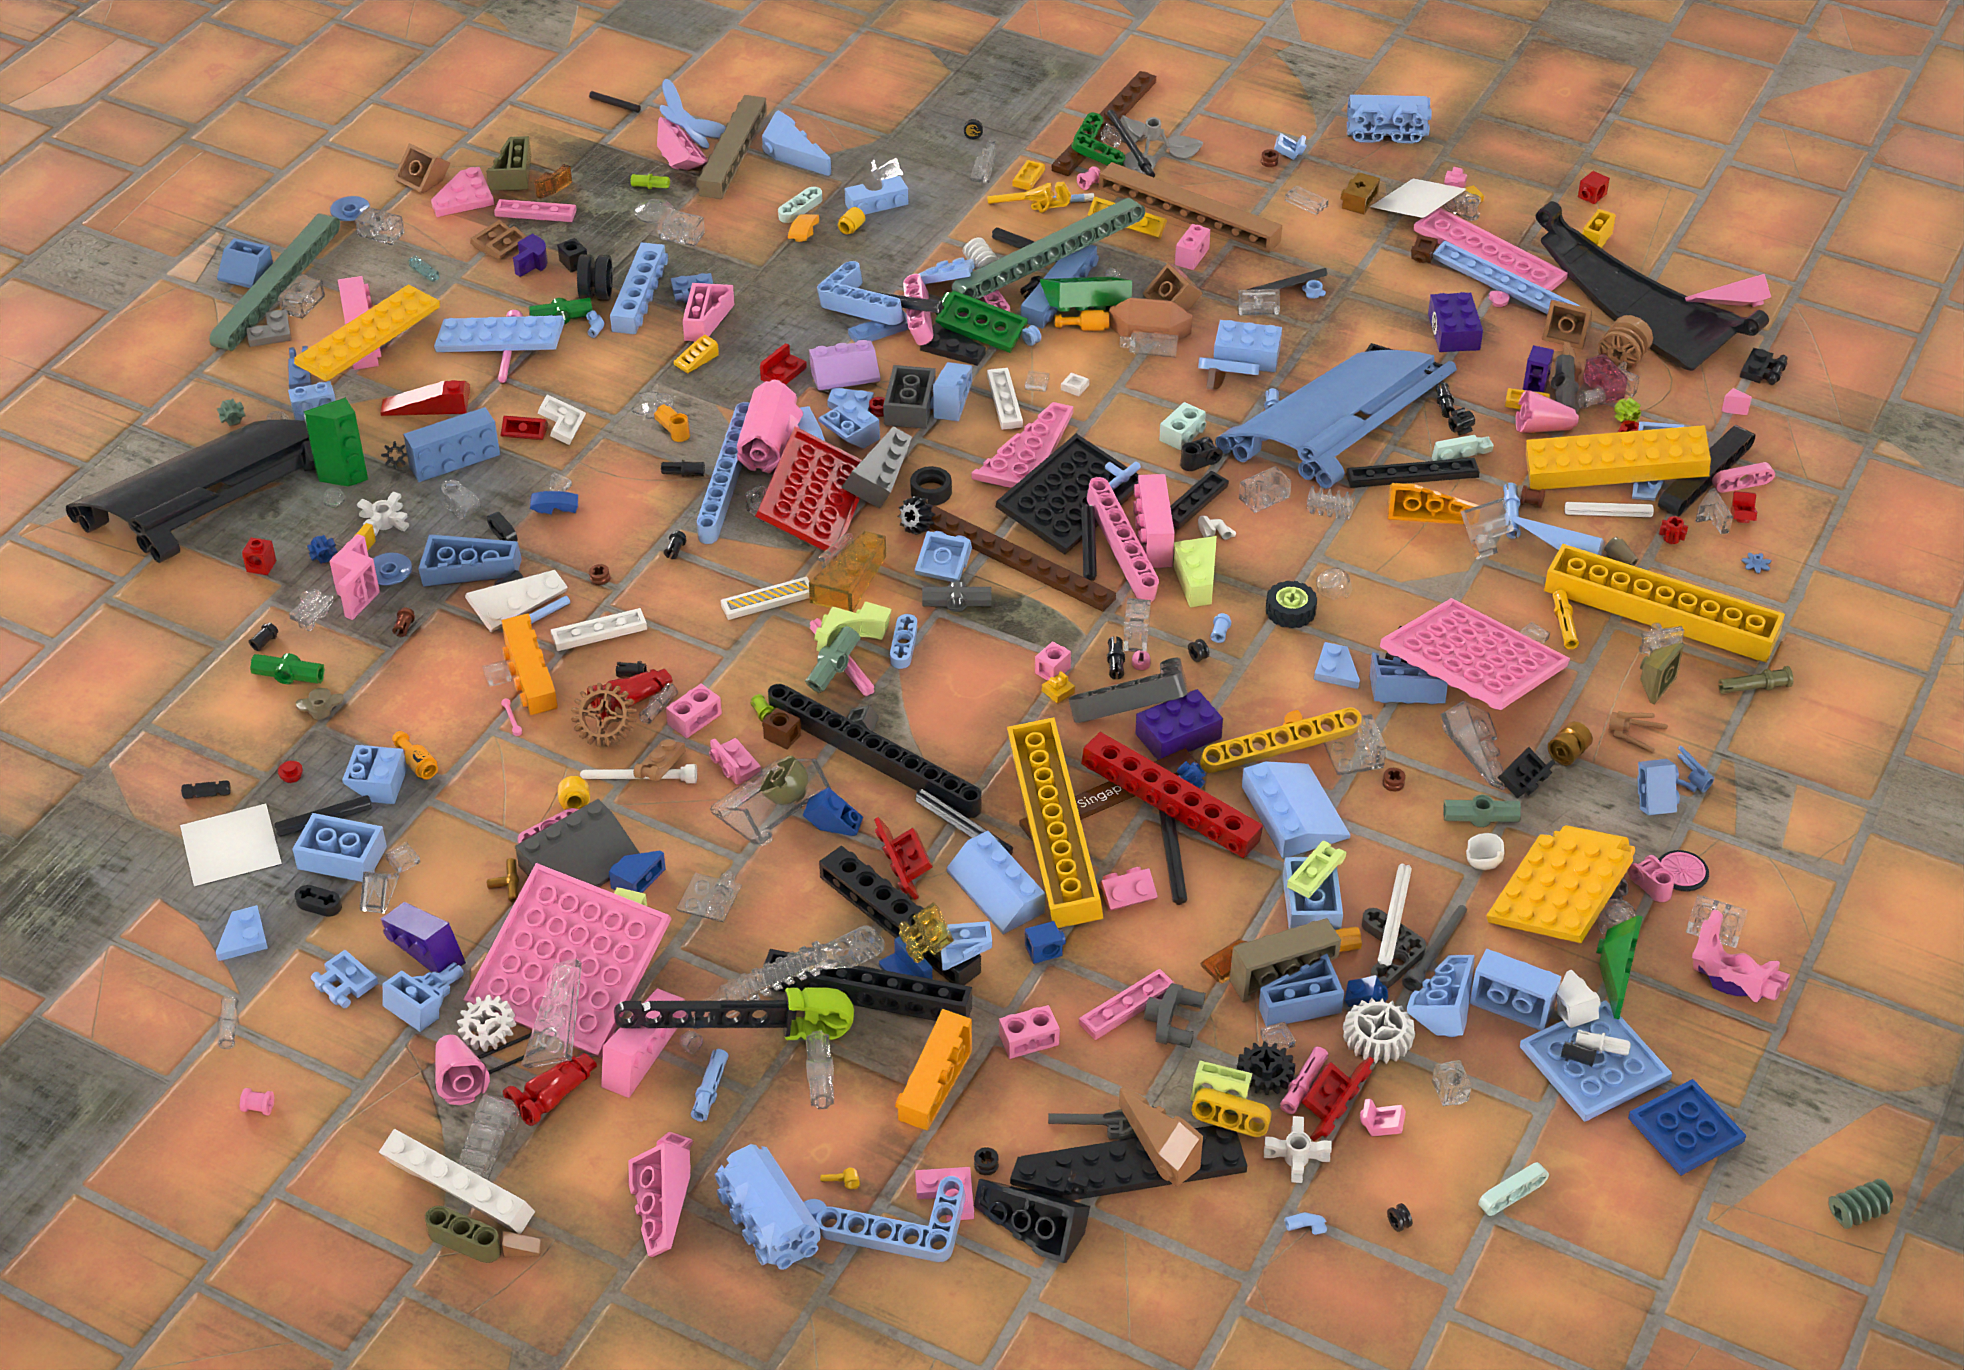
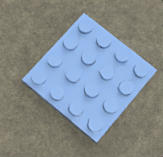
M1606 1000L1601 1002L1599 1007V1019L1570 1028L1563 1020L1520 1042V1048L1584 1122L1671 1080L1672 1072L1621 1016L1620 1019L1613 1017L1611 1006ZM1578 1029L1595 1034H1602L1604 1032L1606 1033L1605 1036L1628 1040L1631 1044L1628 1055L1606 1051L1600 1054L1597 1051L1592 1067L1570 1059L1567 1062L1565 1058L1560 1057L1565 1041L1570 1043L1572 1040L1574 1041L1573 1044H1575Z

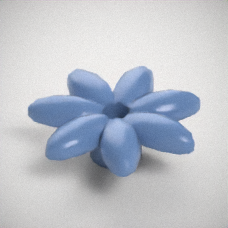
M1748 553V558L1741 560L1747 564L1745 566L1746 570L1754 568L1756 573H1760L1761 569L1765 571L1770 570L1768 564L1771 563V560L1763 559L1762 553L1755 555Z

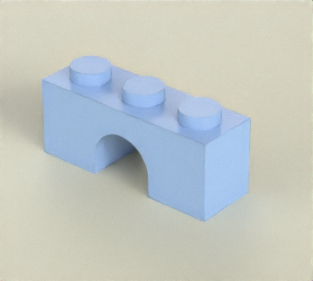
M901 176L882 179V189L877 191L868 190L863 184L845 188V205L848 210L851 207L861 209L864 215L908 205V187Z

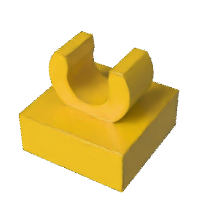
M1060 671L1058 675L1051 677L1042 684V692L1058 704L1075 693V686L1068 681V676Z

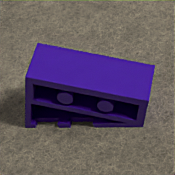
M403 902L381 918L386 938L398 945L429 971L440 973L453 962L457 963V966H462L466 963L449 922L406 902Z

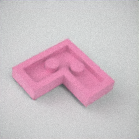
M970 1167L915 1170L917 1199L936 1198L941 1180L948 1176L958 1177L962 1181L965 1190V1203L961 1220L974 1219ZM950 1189L945 1195L953 1197L959 1191L957 1189ZM946 1215V1221H951L953 1217Z

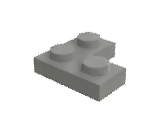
M287 310L266 312L267 325L246 328L249 347L291 341Z

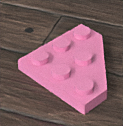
M470 167L466 170H461L431 199L436 217L494 205L493 196L480 167Z

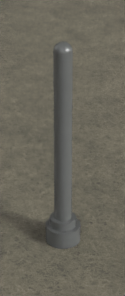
M1458 906L1418 966L1406 972L1402 978V984L1406 989L1412 992L1415 990L1420 991L1423 986L1422 982L1425 980L1426 971L1467 913L1466 906Z

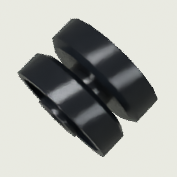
M581 254L577 266L579 299H592L595 294L598 300H610L613 287L611 256L599 255L595 261L592 255Z

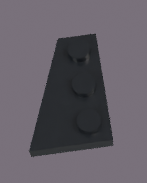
M937 322L932 326L933 339L925 345H920V351L978 366L986 354V347L964 335L943 328Z

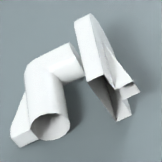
M1200 516L1198 519V528L1204 538L1215 536L1216 529L1225 540L1236 536V532L1226 526L1221 519L1209 520L1207 516Z

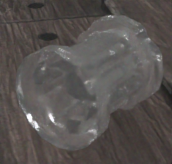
M1597 386L1594 390L1590 391L1580 390L1577 394V401L1582 409H1587L1590 405L1594 404L1603 405L1606 400L1605 392L1601 386Z

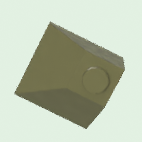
M1679 642L1655 649L1649 657L1645 656L1641 662L1640 669H1642L1640 680L1650 703L1655 705L1677 678L1684 648L1683 643Z

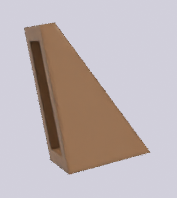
M503 1231L502 1247L505 1258L540 1256L541 1240L539 1238Z

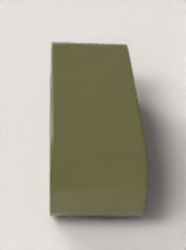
M434 1206L426 1212V1227L432 1241L483 1263H492L500 1257L501 1246L498 1232L492 1226L444 1206Z

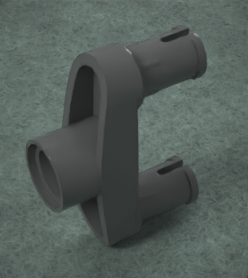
M1171 983L1162 1000L1149 997L1145 1008L1144 1020L1157 1023L1155 1042L1165 1045L1171 1043L1191 1048L1194 1031L1172 1027V1018L1176 1005L1179 1006V1004L1203 1009L1206 993L1183 988V985Z

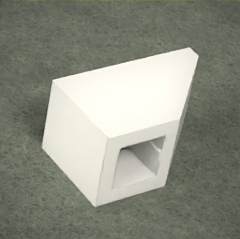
M1572 970L1567 971L1557 991L1558 1015L1570 1028L1599 1019L1601 1002L1598 994L1593 992L1586 985L1585 981L1579 978Z

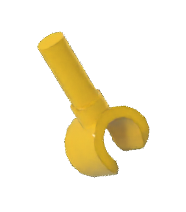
M851 1167L846 1168L843 1173L820 1176L821 1181H844L847 1189H856L860 1186L857 1171Z

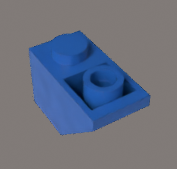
M829 787L810 797L803 816L819 830L849 836L857 835L863 819L860 813Z

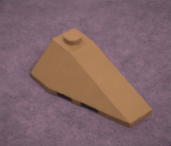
M1124 1086L1120 1088L1119 1106L1160 1176L1178 1187L1200 1169L1203 1135L1176 1115L1174 1118L1166 1115V1110L1161 1106L1153 1108L1143 1096Z

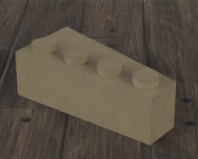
M1328 918L1299 927L1289 928L1273 935H1266L1250 942L1240 943L1237 946H1233L1229 981L1241 1001H1248L1251 999L1250 994L1260 990L1261 987L1286 974L1291 976L1300 971L1302 966L1306 964L1310 966L1319 961L1320 957L1328 954L1330 961L1339 957L1341 939Z

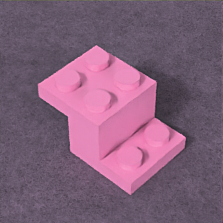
M356 534L330 560L336 594L341 596L345 617L351 620L380 593L374 560L368 556L365 537Z

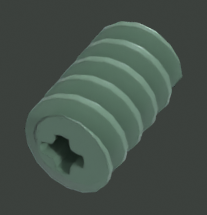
M1878 1178L1873 1182H1867L1863 1186L1860 1185L1854 1189H1849L1845 1193L1841 1192L1836 1196L1829 1197L1828 1204L1836 1220L1845 1229H1849L1853 1224L1856 1226L1860 1225L1862 1220L1868 1222L1871 1220V1217L1878 1218L1881 1214L1886 1215L1890 1213L1893 1193L1887 1182Z

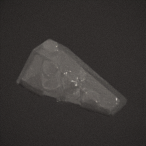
M1464 700L1440 714L1444 732L1452 739L1489 785L1504 790L1506 786L1497 778L1503 772V767L1496 758L1500 755V750L1494 746L1497 733L1490 714Z

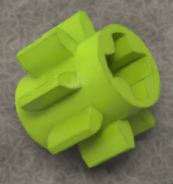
M1631 397L1628 400L1621 399L1614 408V412L1617 413L1614 418L1621 423L1627 420L1636 422L1641 416V410H1639L1641 405Z

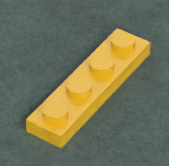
M1094 196L1088 216L1115 203ZM1145 212L1142 220L1126 228L1161 239L1167 220Z

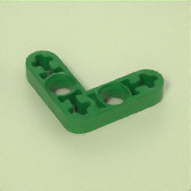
M1089 113L1074 136L1071 145L1072 149L1108 166L1113 162L1123 166L1126 158L1123 152L1095 140L1101 129L1103 117L1098 113Z

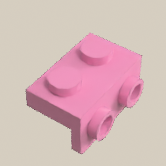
M1135 867L1127 870L1125 875L1118 876L1117 873H1111L1102 877L1103 880L1097 886L1098 890L1102 889L1108 911L1154 900L1158 897L1149 868L1141 870V867Z

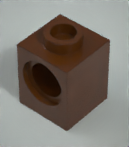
M776 708L763 720L764 739L786 750L801 736L800 718L779 708Z

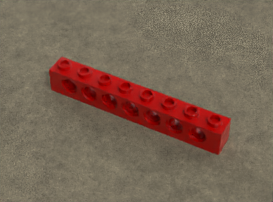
M1101 731L1084 746L1081 761L1083 766L1164 813L1166 812L1170 817L1182 822L1244 859L1260 842L1263 830L1261 823Z

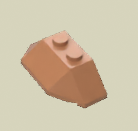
M1129 298L1116 306L1110 307L1109 327L1127 341L1169 345L1191 334L1192 314L1186 312L1172 301Z

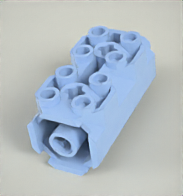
M1350 95L1347 107V136H1353L1355 141L1368 143L1379 142L1384 136H1391V139L1397 143L1419 142L1422 137L1429 136L1430 127L1428 120H1431L1432 113L1430 98H1427V96Z
M750 1144L731 1153L727 1158L729 1164L725 1169L721 1165L717 1173H715L716 1181L720 1187L716 1192L720 1202L723 1205L727 1204L730 1208L729 1213L733 1222L736 1225L741 1222L745 1225L746 1228L742 1230L744 1239L748 1245L753 1244L755 1247V1254L761 1265L767 1263L774 1264L779 1269H786L792 1263L804 1257L813 1256L818 1250L817 1243L820 1241V1226L768 1148L762 1146V1149H759L757 1145Z

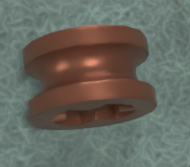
M1268 149L1262 152L1261 164L1263 166L1275 167L1278 165L1279 153L1277 151Z
M597 564L589 569L590 580L593 584L604 585L610 581L611 577L606 565Z
M1394 767L1385 770L1383 777L1384 788L1393 792L1402 790L1406 776L1404 771Z

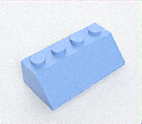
M989 831L968 840L947 867L948 874L1002 934L1045 913V892Z

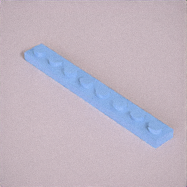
M1445 240L1433 253V259L1498 291L1505 292L1509 296L1548 314L1551 300L1580 306Z

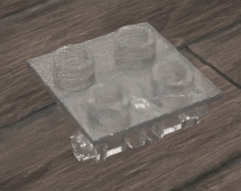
M729 871L721 874L720 879L695 873L676 911L724 923L742 884L735 883L734 874Z

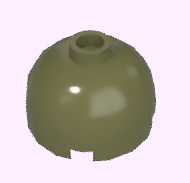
M787 756L777 763L780 767L775 772L770 770L760 786L761 793L779 805L791 804L794 801L799 802L807 793L808 773L806 768L794 756Z

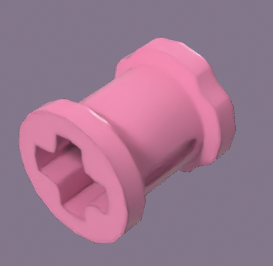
M1093 166L1089 168L1088 172L1078 174L1076 180L1079 187L1087 190L1090 188V185L1098 184L1101 171Z
M245 1088L240 1097L241 1112L253 1110L262 1112L263 1115H270L274 1105L273 1092L260 1093L252 1091L251 1088Z

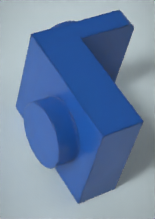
M1376 975L1348 981L1344 999L1348 1007L1359 1005L1362 1000L1369 1003L1371 998L1375 1002H1379L1382 998L1385 1003L1388 1000V990Z

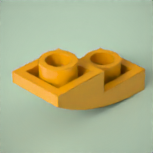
M800 214L790 227L788 239H795L796 242L807 241V238L813 235V226L819 223V215Z

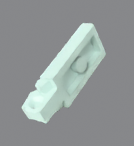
M1476 435L1438 441L1434 446L1432 460H1450L1463 457L1468 458L1473 455L1477 456L1480 453L1486 454L1492 452L1494 445L1489 436L1481 438L1476 437Z

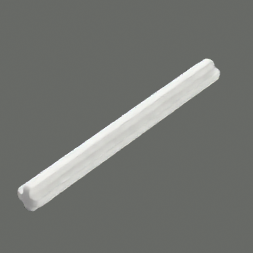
M1403 863L1398 866L1378 962L1386 966L1392 964L1412 870L1410 865H1404Z

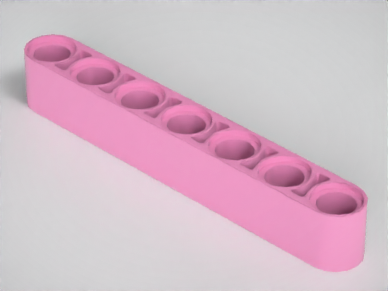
M1101 477L1092 478L1089 483L1087 502L1089 505L1094 506L1095 518L1136 598L1141 602L1150 603L1155 600L1159 579L1109 482Z

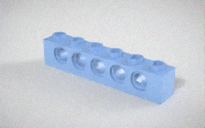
M640 243L610 314L612 332L636 334L639 326H642L643 316L648 312V304L653 300V291L658 288V279L662 277L663 267L668 263V253H665L664 245Z

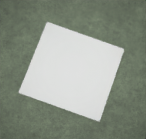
M1413 178L1370 207L1424 218L1466 189Z
M266 804L180 825L194 886L282 864Z

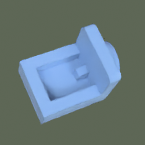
M1280 133L1276 139L1274 149L1281 155L1294 160L1298 154L1302 155L1304 152L1306 136L1302 135L1298 142Z

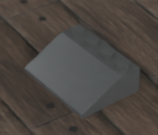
M599 799L515 845L518 866L528 876L535 864L538 863L596 887H600L610 881L609 871L611 867L624 856L640 854L614 814Z

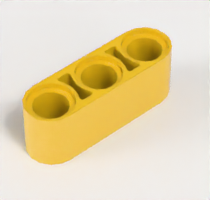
M1202 1088L1197 1091L1191 1108L1193 1116L1200 1121L1253 1137H1261L1267 1133L1272 1115L1270 1109L1264 1104L1211 1088ZM1199 1102H1207L1211 1107H1203ZM1226 1110H1234L1237 1115H1230ZM1258 1117L1261 1118L1264 1122L1257 1123L1253 1121L1252 1118Z

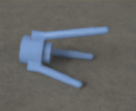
M1679 746L1678 749L1681 753L1678 754V757L1692 769V772L1688 776L1690 783L1678 779L1676 784L1684 786L1692 792H1695L1697 789L1701 792L1707 791L1714 782L1715 777L1709 774L1708 770L1702 767L1682 746Z

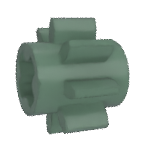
M233 398L222 401L220 408H217L221 423L226 421L229 426L240 424L242 417L246 416L242 403L238 402L236 404Z

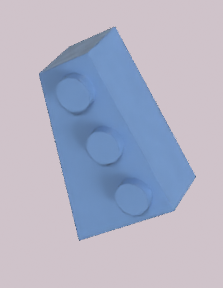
M1328 954L1321 956L1319 961L1310 966L1308 964L1302 966L1300 971L1291 976L1286 974L1260 988L1258 1008L1266 1028L1342 1013L1344 991Z

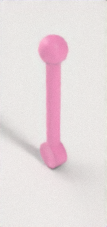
M505 698L501 704L507 710L513 726V735L520 736L522 728L516 723L510 708L511 701Z

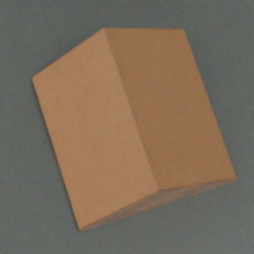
M1551 300L1542 340L1564 345V342H1569L1571 347L1582 350L1592 325V309Z

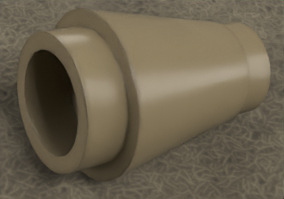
M1614 537L1604 548L1607 556L1616 561L1635 566L1639 560L1623 539Z

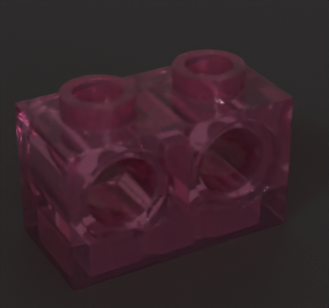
M1605 354L1586 359L1583 380L1605 403L1624 398L1628 377Z

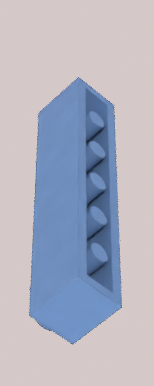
M1089 245L1058 260L1043 279L1087 277L1089 271L1098 263L1097 246ZM1040 283L1021 305V316L1028 319L1029 325L1042 329L1048 322L1052 321L1054 314L1057 312V307L1049 306Z

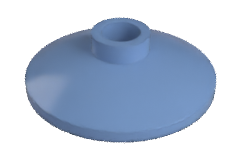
M358 196L340 198L330 207L331 215L338 217L341 221L361 219L370 211L369 202Z
M385 553L373 558L379 585L400 583L411 574L412 563L405 555Z

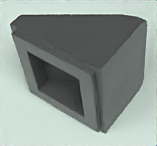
M871 705L851 709L848 715V719L871 731L874 730L879 719Z

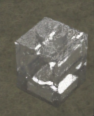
M1461 1060L1436 1064L1434 1066L1432 1083L1442 1105H1459L1469 1101L1472 1084Z

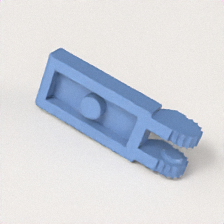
M302 346V352L308 349V346ZM294 347L289 348V388L294 389L311 385V373L294 364L296 350Z

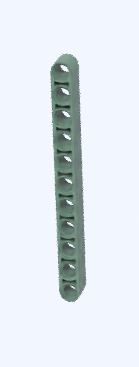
M1125 198L971 272L969 277L957 279L952 285V291L954 290L975 299L986 296L1139 222L1145 215V208L1135 200Z
M318 213L212 330L209 338L210 345L233 351L246 337V328L254 327L262 319L266 312L270 310L338 233L340 229L339 218Z

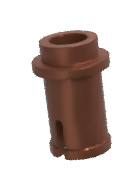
M404 607L397 612V621L392 629L394 634L399 629L396 636L405 637L407 635L410 624L415 620L412 609Z

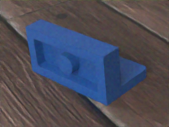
M904 935L894 939L895 953L879 961V967L882 970L933 979L932 966Z

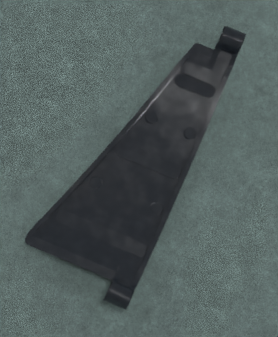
M1550 201L1536 213L1537 222L1548 231L1541 238V243L1559 266L1568 273L1572 281L1612 320L1616 321L1617 318L1624 315H1632L1646 322L1653 334V343L1650 349L1685 370H1695L1736 333L1755 336L1769 323L1768 315L1762 310H1756L1748 317H1740L1733 312L1706 303L1686 302L1685 297L1688 296L1639 273L1604 251L1578 230L1570 227L1564 221L1561 206L1557 202Z

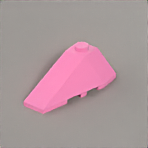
M1765 274L1685 297L1686 302L1736 306L1751 304L1752 307L1764 304L1763 300L1771 298Z
M665 1142L628 1160L629 1188L631 1194H634L638 1204L635 1206V1210L642 1217L643 1225L641 1232L648 1256L650 1257L657 1256L671 1249L690 1179V1150Z

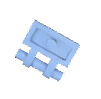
M343 950L324 964L326 973L321 975L319 972H314L311 975V980L315 983V987L320 992L327 993L330 1001L335 1005H340L342 1008H347L351 1003L346 997L347 995L352 993L356 998H359L378 984L377 977L346 950ZM336 980L341 983L337 988L332 984Z

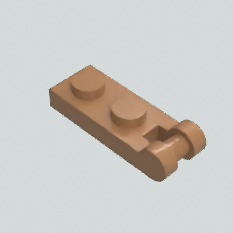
M672 739L662 740L641 764L637 763L635 765L634 777L641 779L649 777L650 780L659 781L686 752L685 743L675 742Z

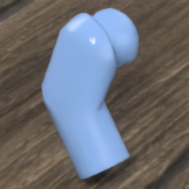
M592 310L586 315V318L589 320L588 323L591 325L587 333L590 337L595 338L603 329L604 321L600 315H597L596 311Z
M1304 1212L1285 1217L1284 1219L1288 1231L1307 1226L1312 1227L1314 1235L1327 1231L1325 1225L1327 1221L1321 1215Z

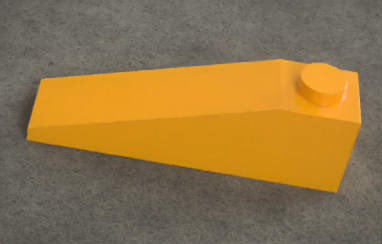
M1392 483L1390 485L1388 520L1477 525L1479 505L1415 484Z

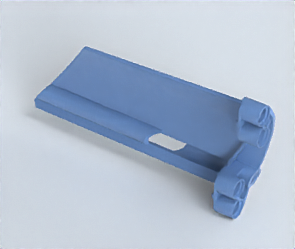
M1377 350L1357 353L1241 426L1230 428L1216 438V447H1219L1224 454L1233 450V455L1238 461L1246 462L1261 451L1262 441L1271 439L1298 450V456L1302 460L1298 466L1299 474L1307 480L1316 477L1317 483L1322 488L1328 489L1343 479L1345 475L1342 465L1335 458L1338 454L1457 370L1454 362L1448 361L1440 368L1435 367L1432 364L1435 362L1434 355L1406 350ZM1424 370L1433 371V373L1426 374ZM1361 411L1364 414L1370 415V417L1364 421L1353 415Z

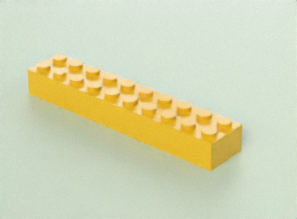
M1566 544L1561 545L1549 567L1544 588L1545 592L1551 594L1558 590H1564L1568 595V599L1765 663L1768 662L1778 640L1785 617L1784 613Z
M1055 718L1007 727L1010 748L1051 921L1055 922L1057 928L1103 919L1101 899Z

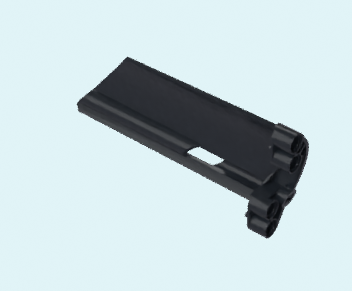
M280 419L252 422L66 505L67 515L72 522H79L87 533L109 523L108 512L122 518L129 523L131 530L137 534L136 540L140 549L144 553L150 552L153 559L161 563L180 553V546L171 533L172 530L302 468L303 465L298 452L303 442L310 441L306 421ZM219 482L231 486V488L218 494L207 490V488Z

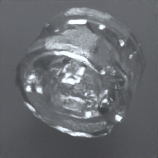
M1621 899L1608 900L1597 919L1599 931L1606 936L1607 929L1635 917V909L1627 901Z

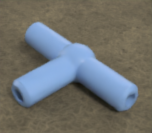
M1108 462L1105 465V469L1116 476L1109 482L1112 490L1116 489L1123 482H1127L1141 468L1140 463L1134 462L1127 469L1121 470L1113 463Z

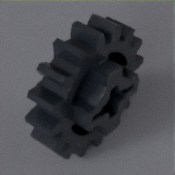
M1264 1041L1261 1047L1253 1043L1252 1050L1247 1047L1244 1048V1054H1239L1237 1070L1252 1073L1250 1087H1255L1254 1093L1257 1094L1260 1090H1264L1265 1095H1269V1091L1273 1090L1276 1094H1279L1280 1087L1287 1089L1289 1082L1294 1079L1295 1063H1292V1055H1286V1048L1278 1050L1277 1043L1269 1047L1267 1042Z

